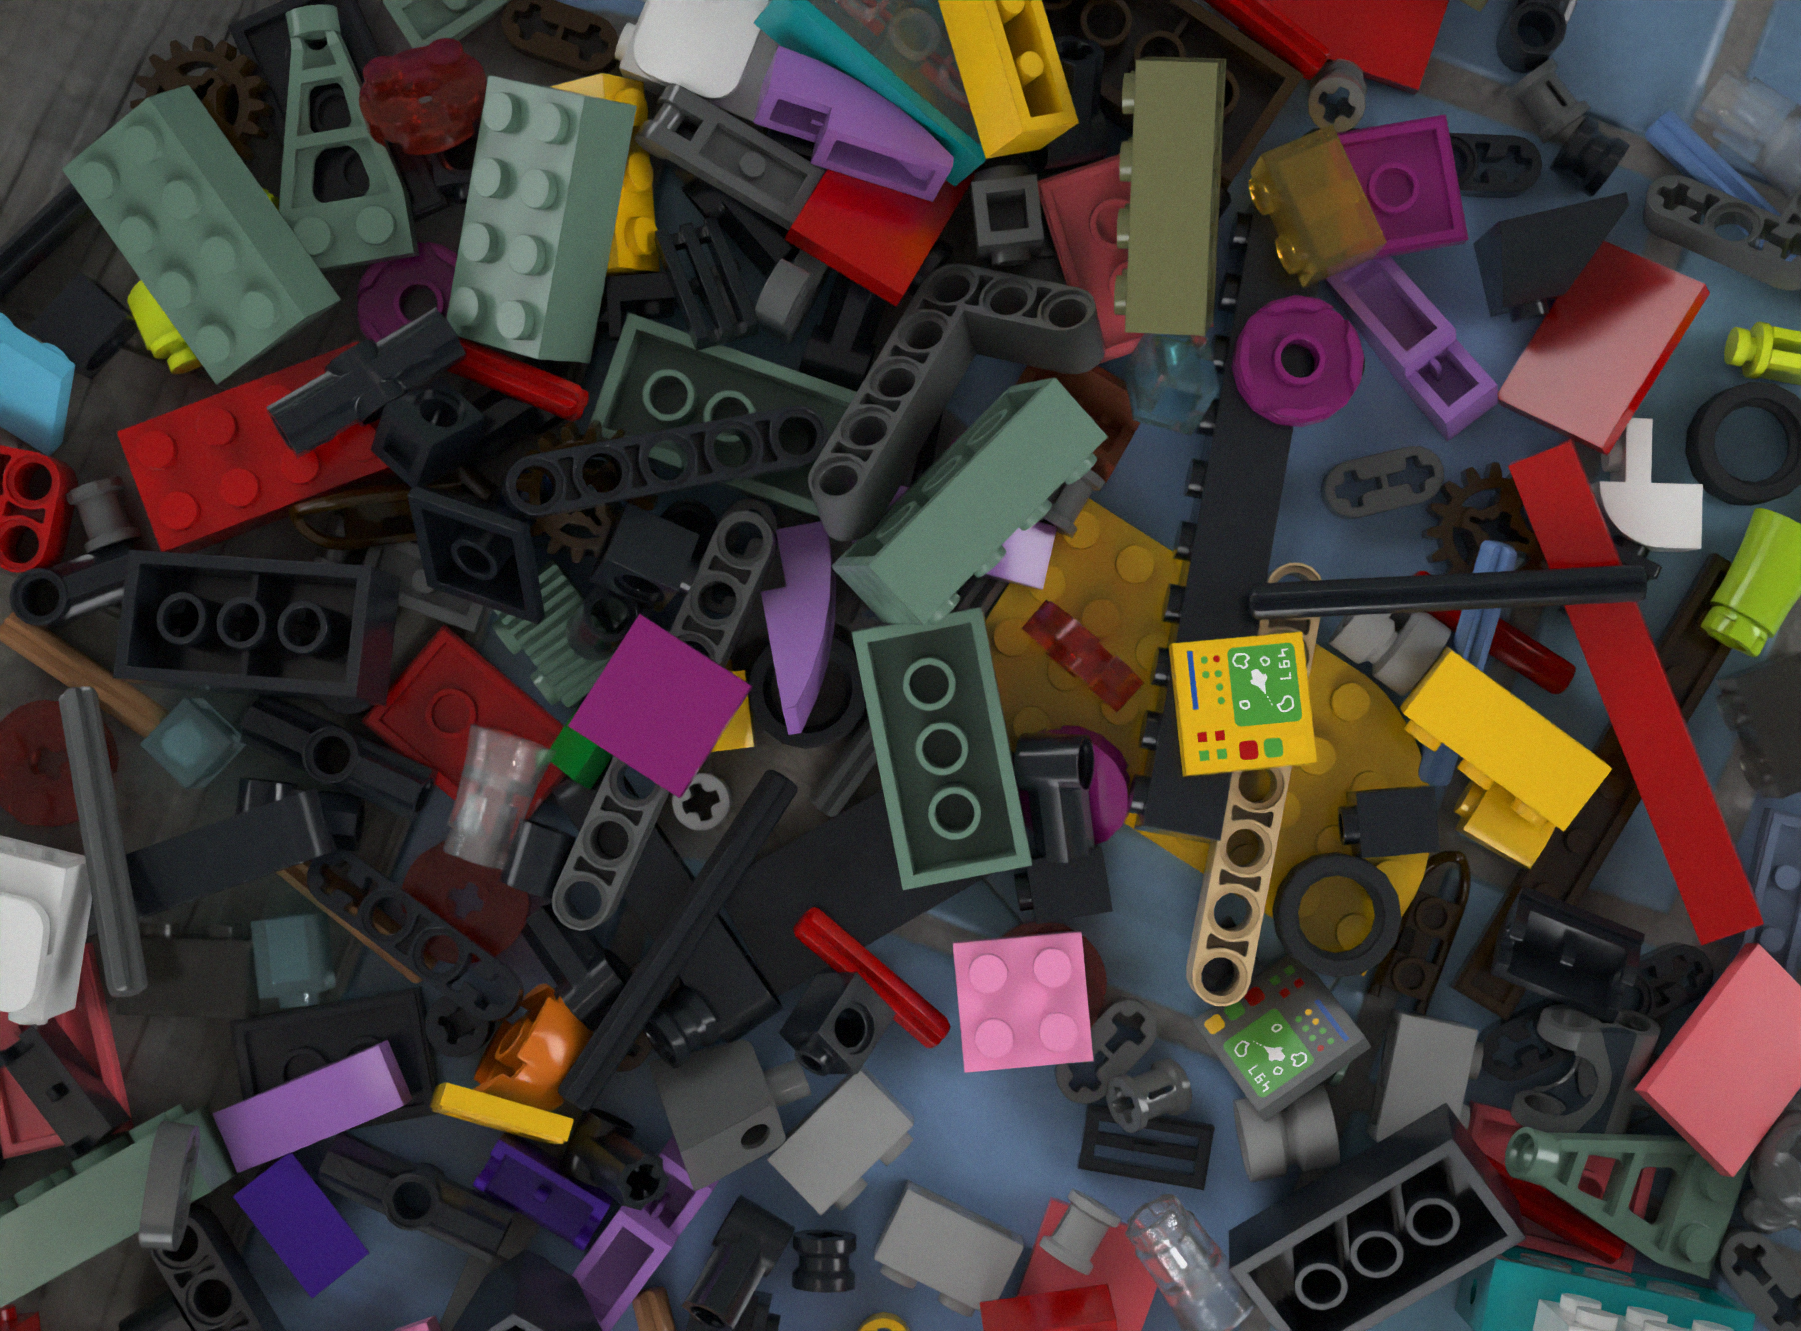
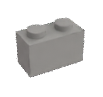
M1391 1008L1366 1133L1375 1141L1380 1142L1444 1103L1448 1104L1468 1131L1470 1106L1463 1104L1468 1079L1476 1080L1479 1075L1484 1050L1483 1043L1476 1041L1478 1030L1464 1023Z
M863 1065L858 1074H848L785 1135L786 1140L783 1145L769 1152L767 1161L820 1215L833 1204L842 1211L865 1189L868 1183L861 1176L875 1162L880 1159L888 1166L911 1144L913 1138L907 1131L914 1125V1116Z
M907 1180L874 1248V1260L883 1264L880 1272L892 1281L912 1289L915 1288L919 1281L941 1292L938 1297V1301L959 1314L972 1317L975 1310L981 1312L979 1302L998 1300L1024 1249L1022 1235Z

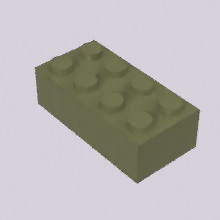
M1148 56L1136 60L1135 71L1131 70V73H1124L1123 114H1134L1133 137H1128V141H1122L1120 149V181L1131 182L1130 203H1126L1125 208H1119L1117 248L1128 249L1127 269H1123L1122 275L1116 276L1115 315H1125V332L1205 336L1214 321L1226 59Z

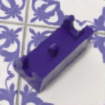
M505 1132L497 1141L490 1153L491 1157L481 1173L476 1177L472 1186L489 1194L505 1205L516 1209L520 1214L583 1252L614 1198L601 1188L586 1184L563 1172L559 1168L561 1160L526 1139Z
M293 1152L286 1154L233 1196L311 1298H314L370 1253Z

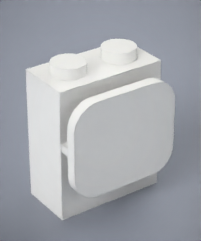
M640 0L645 2L638 22L636 25L629 22L625 25L615 51V59L621 61L619 69L622 76L628 79L643 81L644 90L661 96L668 84H678L766 135L769 128L754 124L753 121L763 79L779 44L753 22L770 0Z
M0 835V1011L8 1012V1019L17 1024L29 1026L34 1024L37 1026L45 1025L48 1023V1019L75 1009L92 903L86 859L84 855Z

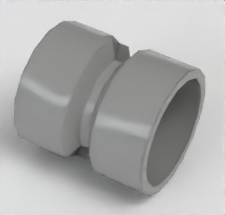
M1427 612L1344 616L1328 644L1356 664L1365 661L1371 662L1373 664L1372 676L1399 696H1404L1415 686L1438 657L1451 635V629Z
M1322 1083L1315 1086L1266 1122L1263 1121L1247 1097L1233 1099L1238 1142L1250 1183L1286 1176L1291 1164H1297L1303 1172L1340 1165V1150L1335 1120L1327 1091Z

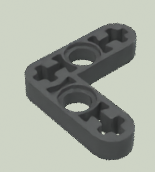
M1680 175L1664 176L1655 180L1649 186L1645 198L1643 220L1650 232L1775 288L1783 290L1801 289V188L1782 215L1778 216L1696 180ZM1674 204H1679L1673 211L1667 210L1673 207ZM1702 215H1706L1703 225H1699ZM1724 224H1735L1746 229L1749 236L1742 240L1731 241L1720 237L1715 229ZM1760 240H1766L1764 241L1762 250H1758ZM1790 254L1798 255L1791 262L1783 260L1788 258Z
M801 249L793 263L781 258L769 276L755 307V313L761 329L791 344L804 324L833 268Z

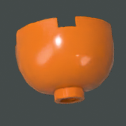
M547 983L538 985L523 997L520 1006L526 1009L527 1012L514 1024L504 1020L497 1029L475 1070L473 1080L481 1085L473 1088V1090L551 1112L565 1101L558 1093L559 1086L593 1036V1031L589 1030L584 1023L572 1014L560 996L556 1000L554 992H556L555 988Z

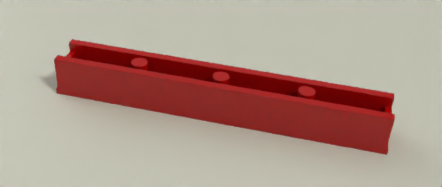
M1572 438L1561 442L1560 445L1527 458H1520L1510 462L1508 468L1549 569L1623 566ZM1638 602L1564 605L1701 946L1763 925L1764 921L1759 903Z

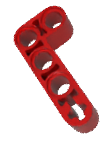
M0 445L1 568L22 574L30 569H46L61 563L65 554L75 505L68 504L66 494L78 487L75 472L66 462L41 453ZM46 467L52 476V486L48 494L36 500L30 492V480L37 470ZM32 529L39 540V548L36 555L30 561L24 563L17 554L16 543L25 531Z

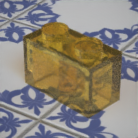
M1333 124L1261 154L1250 171L1252 179L1249 180V190L1253 202L1263 216L1270 215L1279 234L1275 244L1280 261L1289 274H1297L1303 288L1373 259L1387 243Z

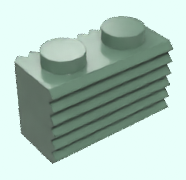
M551 559L537 570L545 617L538 625L494 610L499 619L491 625L502 642L514 655L523 649L538 669L529 676L552 706L561 700L567 708H575L585 700L612 656L600 661L587 660L576 654L570 647L566 637L567 622L585 597L560 563ZM592 613L590 615L593 624L598 630L603 633L612 634L598 614Z

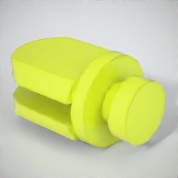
M140 280L132 288L127 302L147 350H151L153 357L157 359L168 358V367L174 375L183 374L202 366L142 280Z
M1756 322L1750 331L1745 328L1733 327L1725 344V363L1738 367L1742 366L1743 375L1746 378H1763L1801 385V331L1772 327L1766 322Z

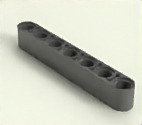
M743 510L732 512L721 520L703 556L696 578L685 596L670 630L671 634L687 644L700 643L707 650L709 658L724 668L729 661L776 556L778 547L777 535L765 519L754 512ZM748 524L759 527L763 535V545L760 552L751 559L741 560L735 558L730 551L729 545L731 535L735 529ZM715 584H728L736 594L735 609L728 617L714 620L704 610V595ZM615 756L610 763L554 888L552 896L553 912L558 920L570 929L579 931L592 929L609 920L615 913L669 794V791L656 783L653 791L644 799L636 798L629 794L623 780L629 765ZM608 821L617 822L624 827L628 834V847L619 858L607 856L598 846V831ZM580 881L590 882L599 890L602 902L600 910L595 916H582L573 908L570 896L576 883Z

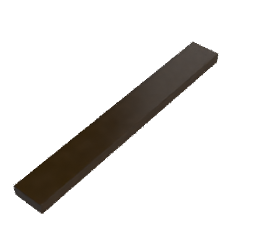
M1717 553L1709 554L1655 644L1686 724L1732 648L1727 647L1708 635L1707 631L1701 627L1704 618L1713 607L1710 601L1732 562ZM1610 720L1591 752L1604 760L1612 770L1563 832L1558 827H1555L1550 839L1530 869H1519L1449 985L1452 989L1506 1021L1509 1020L1527 989L1493 976L1490 972L1498 929L1522 886H1527L1577 907L1642 799Z

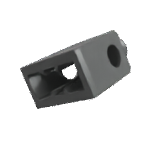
M743 1039L690 1051L688 1061L678 1068H672L662 1058L648 1062L694 1191L714 1183L782 1146L786 1136L777 1107L811 1095L803 1068L796 1059L762 1071L752 1043Z

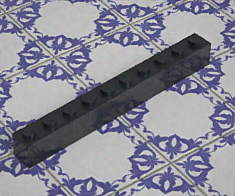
M1256 194L1246 212L1237 211L1233 220L1229 238V249L1238 251L1235 273H1225L1218 299V310L1227 312L1223 335L1214 334L1207 360V372L1216 374L1212 397H1202L1196 420L1195 433L1205 435L1201 460L1191 459L1184 488V496L1194 498L1190 522L1180 521L1173 548V559L1183 560L1178 585L1169 583L1162 609V622L1171 623L1167 648L1157 647L1151 669L1150 684L1160 686L1155 711H1145L1139 736V748L1148 750L1144 775L1134 774L1128 796L1127 812L1137 814L1134 827L1136 830L1208 844L1221 840L1233 772L1183 777L1169 646L1172 643L1257 636L1259 620L1252 618L1249 613L1248 591L1249 587L1254 583H1266L1294 427L1275 424L1254 412L1238 392L1231 367L1234 342L1247 320L1270 301L1293 295L1317 298L1332 213L1331 208ZM1291 345L1282 350L1281 362L1284 369L1290 375L1299 378L1303 377L1307 349L1303 346Z

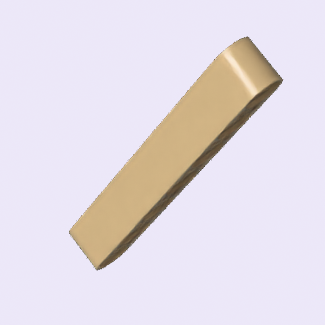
M1287 563L1271 570L1267 575L1266 583L1278 582L1284 575H1292L1301 581L1322 579L1311 566L1303 563ZM1321 617L1259 620L1257 636L1303 632L1309 680ZM1292 766L1265 769L1270 777V789L1263 799L1256 802L1247 801L1240 793L1239 778L1243 771L1232 773L1221 840L1209 844L1186 964V979L1190 988L1202 1000L1214 1006H1229L1237 1003L1247 993L1251 983ZM1249 829L1257 838L1258 852L1251 862L1244 865H1235L1226 853L1227 841L1235 831ZM1228 893H1238L1246 904V915L1239 925L1233 928H1222L1216 923L1214 918L1216 902ZM1224 957L1229 959L1234 967V977L1231 984L1221 991L1205 989L1201 979L1204 966L1214 958Z

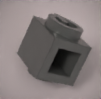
M1024 165L997 166L976 172L974 174V182L971 183V204L978 260L992 258L993 267H1014L1030 263V254L1041 253L1044 241L1037 174L1030 175V168Z

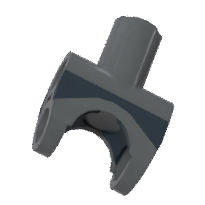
M1565 1004L1551 1005L1544 1008L1536 1028L1538 1034L1553 1045L1574 1051L1576 1058L1570 1071L1559 1081L1548 1086H1535L1533 1090H1523L1516 1093L1510 1113L1517 1123L1523 1127H1531L1543 1132L1626 1134L1634 1110L1657 1113L1634 1090L1660 1056L1659 1054H1653L1661 1032L1659 1025L1653 1019L1639 1012L1621 1008L1612 1024Z

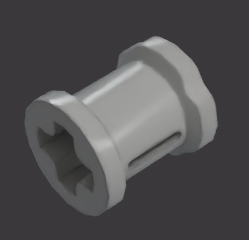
M708 772L696 774L682 798H678L675 795L672 798L673 812L679 822L687 828L697 831L711 830L727 819L728 812L734 802L732 790L724 779L717 778ZM701 783L705 792L716 790L719 795L720 802L711 807L713 817L710 819H705L701 811L690 812L687 807V800L695 796L693 786Z
M1072 1188L1067 1196L1071 1204L1052 1236L1044 1235L1039 1245L1062 1263L1080 1273L1089 1275L1094 1267L1090 1259L1109 1227L1117 1228L1122 1218L1099 1201Z

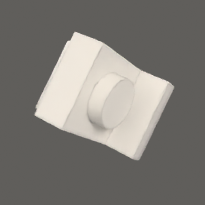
M1631 418L1609 455L1606 456L1601 453L1602 469L1604 472H1610V482L1599 481L1591 484L1612 539L1614 535L1622 536L1634 543L1645 546L1650 552H1689L1701 549L1703 484L1651 483L1653 418Z

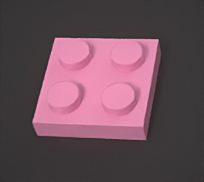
M1080 930L952 942L965 1073L1093 1061L1082 932Z

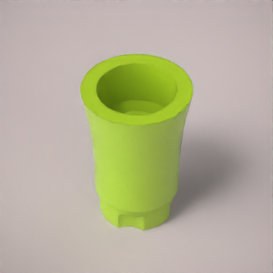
M1754 509L1742 544L1724 580L1710 601L1713 607L1701 624V627L1707 631L1708 635L1727 647L1754 658L1760 654L1768 637L1773 638L1789 611L1801 596V524L1768 509Z

